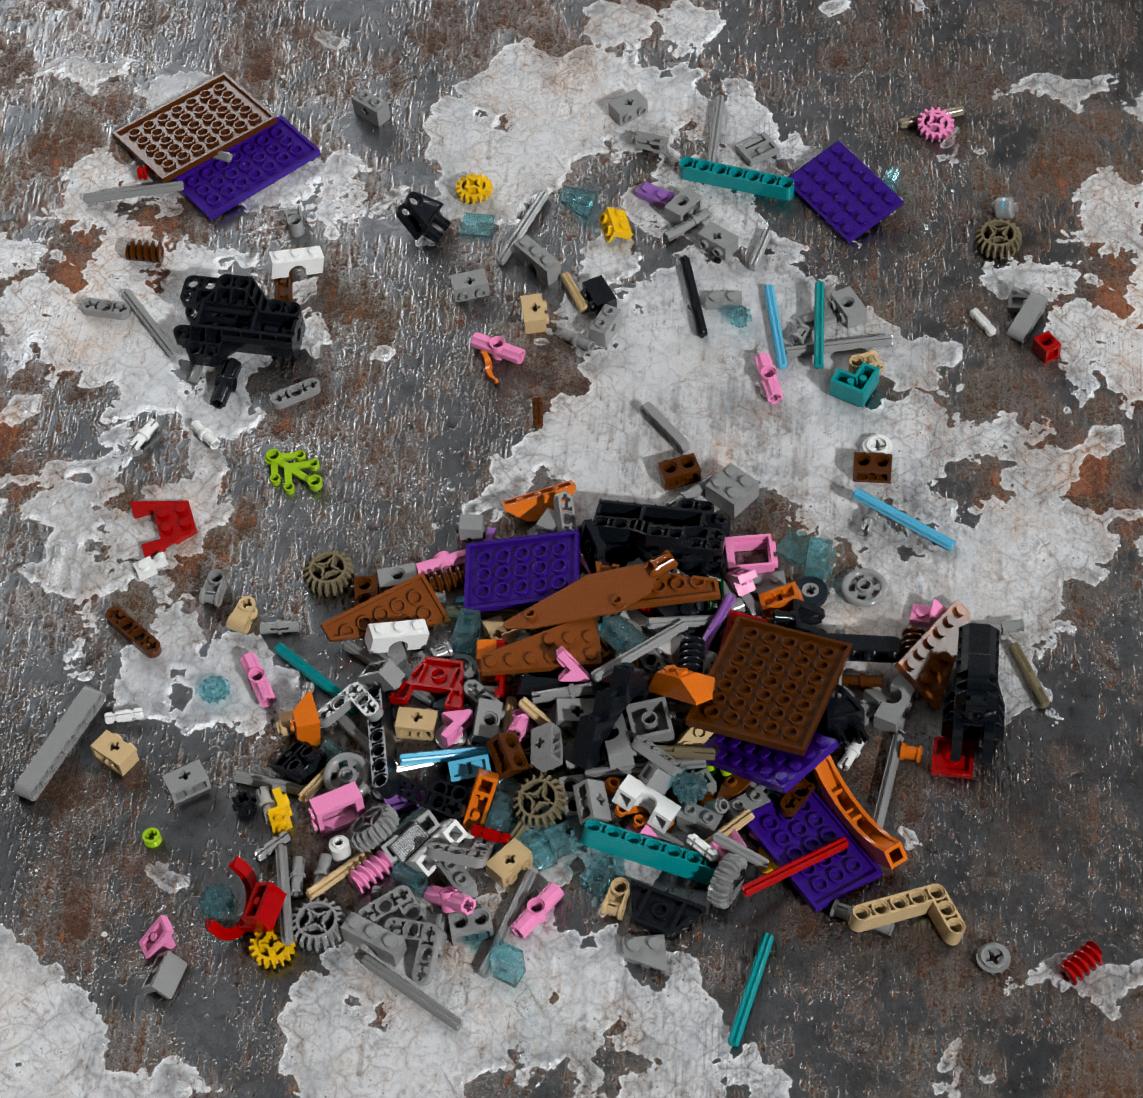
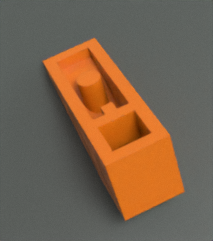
M479 768L461 825L467 833L469 830L471 831L474 824L481 825L483 828L499 781V774Z

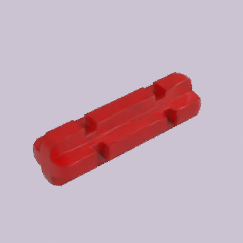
M478 824L472 826V836L478 838L482 836V839L495 843L499 841L502 845H506L511 841V834L505 832L501 834V831L488 827L482 828Z

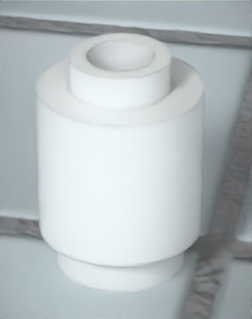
M336 835L330 839L329 849L332 859L339 864H344L352 855L348 838L343 835Z

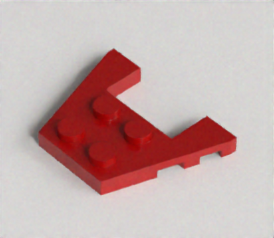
M189 500L130 502L135 519L154 514L160 539L141 544L145 558L150 556L153 559V555L165 552L169 546L175 543L178 545L197 534Z
M427 656L411 672L412 676L407 681L402 682L399 687L400 689L389 696L390 703L407 705L413 691L419 690L448 694L444 704L445 711L463 710L464 662Z

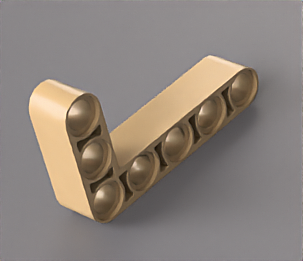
M930 884L858 904L853 908L848 921L851 930L864 932L928 913L943 941L952 946L959 944L966 929L965 923L947 891L940 884Z

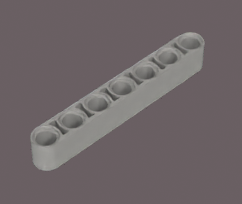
M88 686L83 687L16 782L14 787L16 795L30 801H35L102 707L105 700L103 692Z

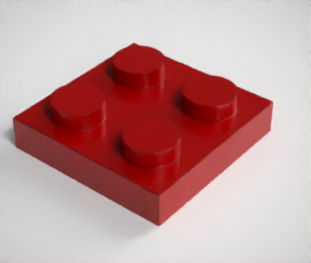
M934 736L931 775L972 779L975 740L963 739L961 761L953 762L950 761L951 738Z

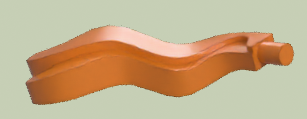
M479 351L485 362L487 378L494 384L499 383V380L492 373V360L487 351Z

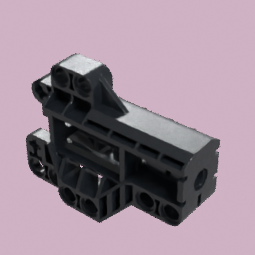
M223 274L219 278L191 275L185 279L180 299L182 305L186 307L185 314L190 325L182 324L176 326L173 334L177 345L186 348L192 364L216 367L222 363L224 358L235 352L298 359V352L301 349L302 337H304L306 326L301 307L297 302L267 299L254 278L250 276ZM193 281L198 282V284L195 287L189 286V284ZM210 283L215 284V287L212 289L206 288ZM214 323H220L221 325L231 324V325H235L236 327H239V326H248V327H250V330H248V329H239V328H231V327H222V326H213V325H211V324H214Z
M599 499L593 523L598 527L599 535L606 544L605 558L634 561L639 557L646 563L648 560L668 550L678 562L676 569L690 577L694 575L703 577L709 575L719 579L722 577L725 556L723 555L725 537L730 536L731 519L729 516L727 519L723 517V514L714 513L713 503L702 500L683 499L679 501L678 506L667 507L658 506L657 504L648 505L636 502Z
M968 623L959 627L956 672L944 699L941 736L951 737L950 761L953 762L961 761L964 726L983 727V764L992 765L994 741H1003L1005 703L998 682L1000 630L990 624Z

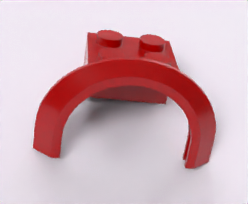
M236 856L229 863L228 867L240 877L245 887L246 905L243 915L235 925L229 928L223 927L213 919L211 921L209 919L206 920L207 931L218 939L225 941L235 940L245 932L273 931L287 895L272 882H258L251 866L242 858Z

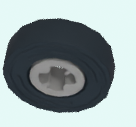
M807 576L796 582L802 592L804 602L820 607L827 600L828 589L822 579Z

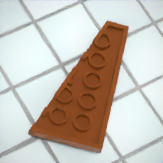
M595 561L596 573L623 568L618 564L609 566ZM673 573V575L663 574L656 579L649 595L621 611L720 599L718 579L696 575L686 577L681 576V573Z
M422 572L321 623L320 627L331 643L365 637L368 624L425 619L427 627L451 624V619Z
M958 599L944 611L894 665L934 710L940 707L957 656L959 627L968 623L971 614Z
M597 617L564 623L482 654V676L564 670L565 668L556 659L558 658L556 650L561 646L583 668L601 667L602 657Z

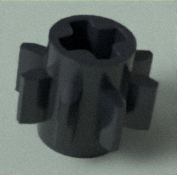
M249 790L247 792L238 791L236 797H232L234 803L232 804L233 811L238 810L239 816L251 815L250 813L253 809H257L256 796H251Z

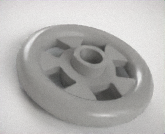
M861 568L851 571L844 577L841 584V592L844 598L852 605L872 607L884 600L888 592V585L885 578L879 572ZM863 576L862 579L856 581V577ZM873 578L878 582L876 585L871 581ZM849 586H855V591H849ZM874 590L879 592L875 597L871 595ZM859 595L866 598L865 600L858 599L857 596Z
M351 752L340 753L334 756L327 763L323 773L324 785L328 792L339 788L340 785L344 786L354 781L356 783L359 778L362 780V783L358 789L362 795L368 789L372 779L369 763L362 756ZM347 760L348 766L340 769L338 763ZM357 763L362 768L359 773L353 768ZM332 773H338V781H332ZM346 774H351L349 780L344 779Z

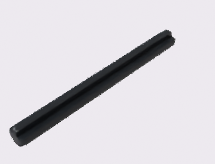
M683 255V257L679 258L697 336L704 338V336L708 335L690 258L687 255Z

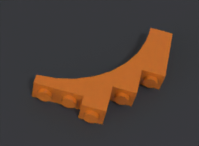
M831 755L827 756L813 769V773L823 793L820 795L822 799L840 818L842 823L876 863L892 870L908 860L901 841L888 834L868 815L847 787Z

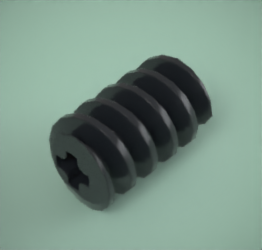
M689 636L680 641L679 668H687L690 671L702 674L703 653L705 649L704 639L697 636Z

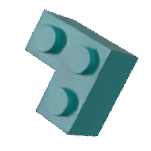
M865 362L861 364L855 374L838 368L830 379L829 395L863 408L879 384L880 368Z

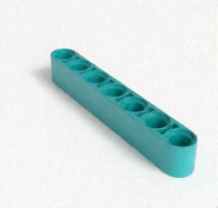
M683 157L679 161V174L684 180L786 201L794 197V180L789 177L692 157Z
M587 820L581 835V843L587 847L708 886L719 864L718 861L710 862L698 852L598 820Z

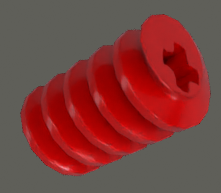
M1089 940L1086 942V945H1082L1079 950H1075L1067 959L1057 964L1055 969L1063 980L1075 986L1078 984L1077 979L1080 981L1084 980V975L1089 976L1090 970H1097L1096 965H1103L1102 951L1096 943Z

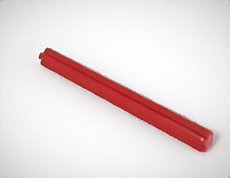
M840 837L742 885L740 891L744 897H749L847 849L849 842L846 837Z

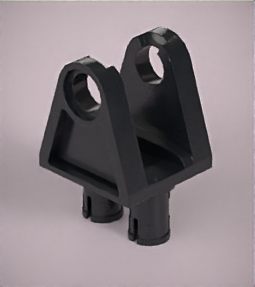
M410 192L405 198V203H402L397 208V218L414 239L418 240L422 234H426L438 243L444 234L433 227L432 223L434 222L444 231L452 223L439 212L444 204L420 193ZM410 198H414L417 201V205H413L410 202ZM401 209H407L409 215H404Z
M793 598L786 611L773 610L771 615L772 622L768 621L771 624L803 632L827 633L826 630L812 626L822 623V620L825 618L824 609L799 599Z
M837 684L834 691H837L842 696L840 698L831 697L826 707V736L837 740L838 749H842L841 744H843L844 748L848 747L850 743L847 737L852 735L855 736L858 744H862L861 738L863 743L869 740V736L864 729L865 710L843 686Z

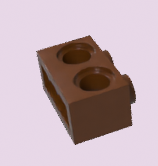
M854 452L853 482L891 484L892 454Z
M694 453L658 463V475L665 491L701 481V469Z
M377 575L354 577V585H351V594L355 596V600H351L352 608L379 595Z
M516 732L498 733L486 742L500 779L519 777L530 769Z

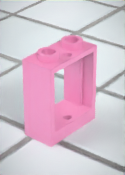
M771 533L725 537L728 573L740 567L755 569L757 574L775 572V568H778V558L773 555L776 552V543L772 541ZM767 550V563L736 565L734 552Z
M355 781L309 800L311 808L308 809L311 817V823L315 831L319 830L321 837L350 826L355 822V819L366 812L363 797Z

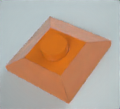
M309 691L292 711V720H289L291 732L295 731L298 740L306 741L313 746L319 747L321 746L320 720L312 691Z

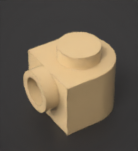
M292 711L278 713L279 721L276 722L278 733H282L283 737L295 734V731L291 732L289 720H292Z

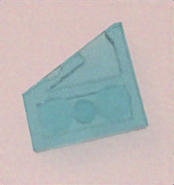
M564 186L559 196V203L585 220H588L597 199V191Z

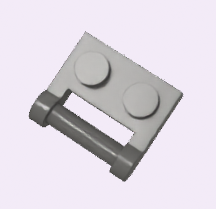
M765 132L752 140L734 146L736 153L740 154L750 166L780 153V148Z

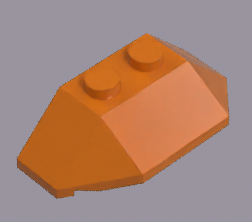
M572 480L500 501V505L505 511L526 522L533 523L541 518L547 508L554 510L553 498L556 494L566 491L572 496L577 487Z
M667 665L663 670L656 672L648 690L655 694L699 705L713 699L715 678L690 671L687 668H679L676 665Z

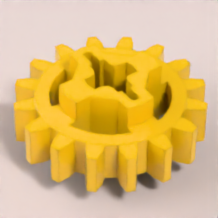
M473 172L471 176L469 173H467V177L461 176V181L457 180L455 190L457 198L460 197L461 202L465 200L466 204L472 202L475 205L476 202L481 204L482 200L487 201V196H492L493 185L491 179L488 180L487 175L483 177L482 173L476 175Z
M279 924L270 932H254L255 939H250L251 946H249L251 957L253 961L256 960L258 966L264 963L265 969L269 965L276 969L278 963L284 966V960L290 961V954H295V941L290 946L281 943Z

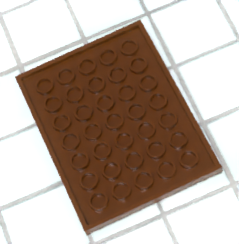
M223 72L113 131L112 134L137 160L146 165V168L162 183H166L218 155L219 151H226L247 138L256 135L258 132L277 123L278 120L276 115L227 73Z
M738 615L708 676L715 678L713 699L699 705H692L685 719V725L804 757L852 652L853 644Z

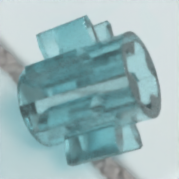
M744 306L734 307V312H730L731 324L738 328L747 327V323L752 322L750 309Z

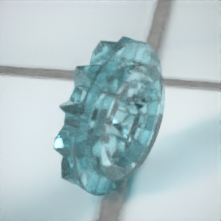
M210 676L200 684L199 694L203 701L206 700L209 704L211 702L218 704L220 700H225L226 696L230 695V683L222 676ZM218 686L219 691H216L212 694L211 690H215V688H217Z

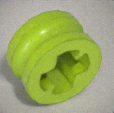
M148 828L142 834L144 844L149 848H155L162 842V837L157 828ZM151 835H154L153 840H150Z

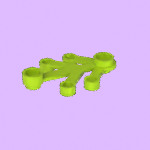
M270 449L265 455L266 464L271 466V485L278 486L281 484L278 466L284 469L285 484L283 488L287 495L295 492L292 474L307 483L309 489L314 492L322 488L321 476L317 474L309 476L299 470L309 468L311 471H317L320 468L319 460L313 458L305 461L306 454L303 450L282 454L278 449ZM295 459L297 462L288 463L286 460Z

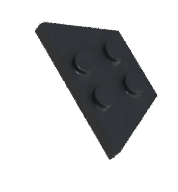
M592 519L584 520L577 529L580 532V551L591 574L596 573L595 561L602 562V565H605L606 544L599 535L598 527L594 525Z
M704 601L653 608L656 614L660 613L663 617L712 615L705 613ZM708 626L688 627L681 634L685 637H702Z
M634 880L630 882L633 924L673 938L706 913V906Z

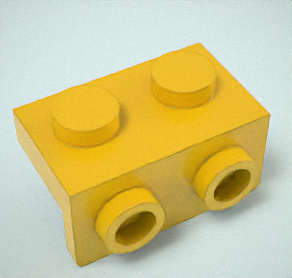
M606 207L599 218L606 242L611 243L614 237L630 240L633 234L626 212L621 209Z
M280 787L272 789L276 807L267 810L273 834L293 828L290 816H293L287 794H282Z

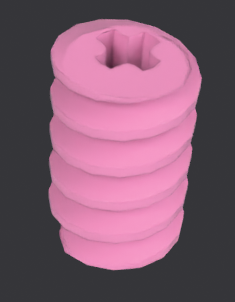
M377 850L375 855L369 857V860H364L362 865L358 864L356 870H350L348 878L352 886L360 894H364L363 886L369 890L370 881L376 885L375 877L382 880L384 878L382 872L389 875L390 871L388 868L394 869V866L383 851Z

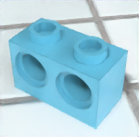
M488 754L448 762L451 782L453 784L476 779L479 768L492 772Z

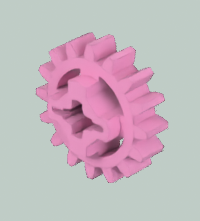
M931 107L930 111L925 109L924 113H920L917 120V130H920L919 135H925V140L931 138V142L934 139L940 142L941 138L947 140V136H951L954 130V119H951L952 114H946V109L940 111V107L937 110Z

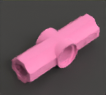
M475 332L470 342L471 347L486 350L494 360L505 359L516 364H521L524 360L525 350L506 343L503 337H490Z
M765 352L759 353L754 357V362L760 377L761 387L764 389L768 402L772 404L779 403L783 399V393L777 378V370L773 366L770 354Z
M466 549L452 553L441 551L432 559L415 563L417 575L423 572L425 577L428 578V573L432 576L433 570L437 574L440 573V569L447 573L449 567L454 572L456 566L461 568L465 565Z
M250 652L244 654L240 659V663L260 706L266 708L272 706L277 700L256 654Z
M517 708L511 713L513 721L507 732H516L521 742L524 735L534 728L533 719L521 708Z
M554 882L549 883L537 897L528 901L527 908L513 922L510 930L519 939H525L538 924L543 923L547 919V914L564 896V891Z
M432 884L427 886L424 892V900H427L430 904L440 906L444 913L458 912L469 915L473 913L476 907L475 899H472L469 895L459 893L458 888L454 886L443 888Z

